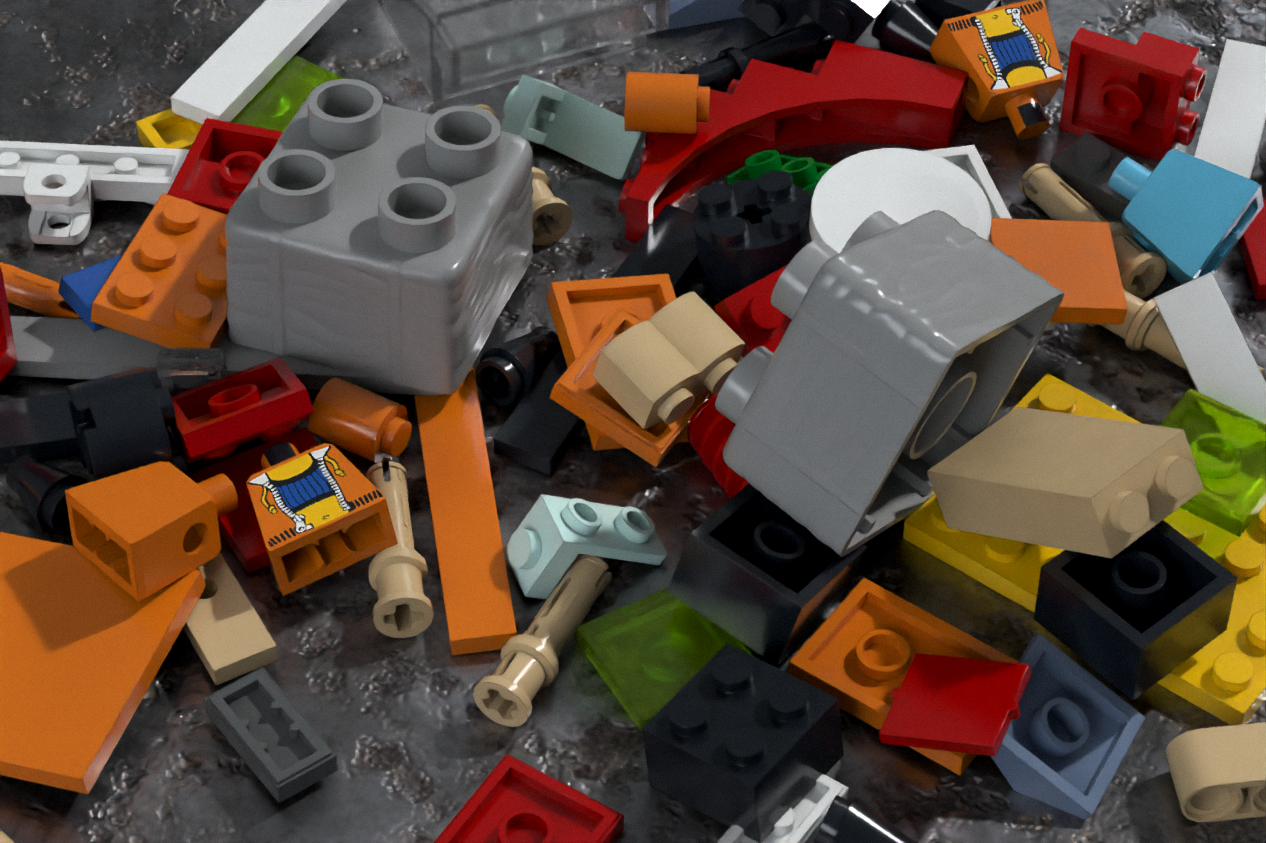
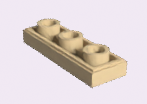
M219 552L217 557L195 569L201 571L206 587L183 626V630L215 685L278 661L275 642L221 552Z

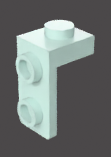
M523 74L519 84L510 91L504 104L505 117L501 124V130L544 145L622 181L627 179L647 133L625 131L623 116L553 84Z
M544 494L539 496L503 548L524 596L539 599L548 598L578 554L660 565L667 556L653 521L643 510L630 506L619 507L588 502L580 498L569 499Z

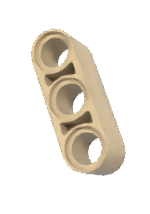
M1266 722L1190 730L1178 735L1168 744L1165 750L1166 759L1182 814L1187 819L1195 822H1216L1266 817Z

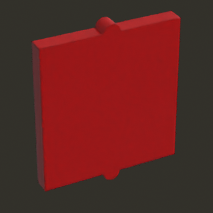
M916 653L901 687L891 692L893 704L879 731L881 743L996 757L1011 720H1016L1021 716L1018 704L1031 677L1029 664Z

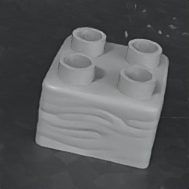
M336 79L318 85L310 92L308 99L299 108L268 157L260 164L257 172L237 198L227 215L225 222V237L227 240L225 267L226 293L228 298V336L230 341L238 345L273 352L281 356L288 355L312 361L334 369L378 377L394 384L405 385L436 394L454 393L459 389L472 368L497 318L525 274L533 257V156L529 142L520 136L501 131L498 119L490 112L478 107L451 106L441 109L434 114H428L383 104V97L379 90L364 81Z
M940 210L930 211L901 225L882 211H877L870 215L855 230L840 253L820 239L813 240L803 247L790 261L773 289L771 295L772 306L791 319L775 352L772 353L764 346H759L752 350L733 369L719 391L715 402V409L735 424L723 449V460L728 467L739 476L745 478L756 490L762 492L767 499L789 514L796 522L806 527L819 541L831 547L839 556L843 557L895 523L919 510L934 495L932 493L934 489L927 471L988 428L1062 302L1064 293L1052 286L1040 275L1025 268L1015 258L1007 255L991 242L979 237L976 232L962 226L955 218Z

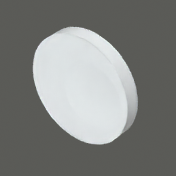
M881 148L847 157L831 167L821 177L812 196L809 229L812 241L820 239L840 253L855 230L870 215L877 211H882L901 225L930 211L940 210L952 216L962 226L976 232L979 237L989 240L992 215L988 199L981 187L968 173L957 165L939 156L919 150Z

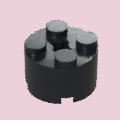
M769 171L759 176L758 179L739 181L729 185L721 183L711 184L699 191L698 205L694 210L692 223L701 284L704 291L712 299L721 302L720 294L729 297L788 265L795 255L812 241L809 229L812 198L805 190L794 185L791 174L785 171Z
M140 367L67 386V392L71 398L68 401L82 463L84 468L88 469L90 475L94 474L95 481L159 461L170 462L190 478L181 447L176 448L170 429H166L167 426L177 424L169 390L167 386H161L156 369L147 371L145 367Z

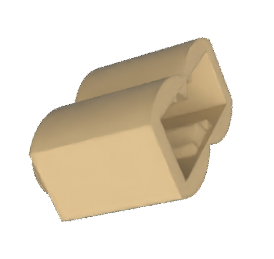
M692 291L674 299L655 313L649 320L630 327L609 342L601 350L592 376L643 429L652 427L662 420L666 424H672L690 409L695 397L708 390L712 394L719 393L730 373L738 365L737 363L746 343Z

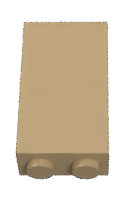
M1016 407L927 471L948 528L1106 558L1116 556L1204 489L1184 429Z

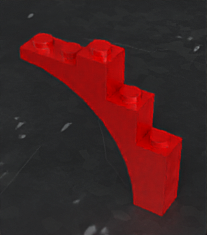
M835 40L825 61L818 59L815 62L812 73L751 58L741 79H732L727 93L710 89L709 123L697 122L696 134L646 133L645 148L640 161V171L635 179L628 178L619 199V212L626 214L625 239L638 243L666 204L678 208L697 190L727 172L745 165V160L748 157L761 151L777 150L779 153L814 145L850 142L904 144L931 150L949 148L964 117L969 72L840 40Z

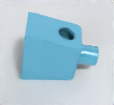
M1177 149L1169 150L1153 172L1131 158L1126 157L1118 164L1108 183L1110 189L1130 201L1121 217L1123 224L1132 232L1135 241L1147 252H1157L1167 262V272L1181 285L1210 272L1214 274L1264 207L1260 184Z

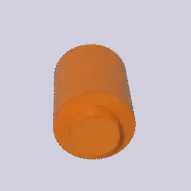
M627 72L624 113L625 131L696 134L697 122L709 123L710 87L699 86V74Z
M334 377L324 384L312 405L314 412L309 415L308 426L313 436L374 463L382 462L384 464L392 456L398 457L406 448L412 431V425L407 421L408 413L404 405L338 377Z

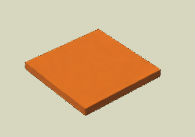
M0 532V775L79 793H90L203 593L206 585L201 571L193 570L149 597L137 601L73 546Z

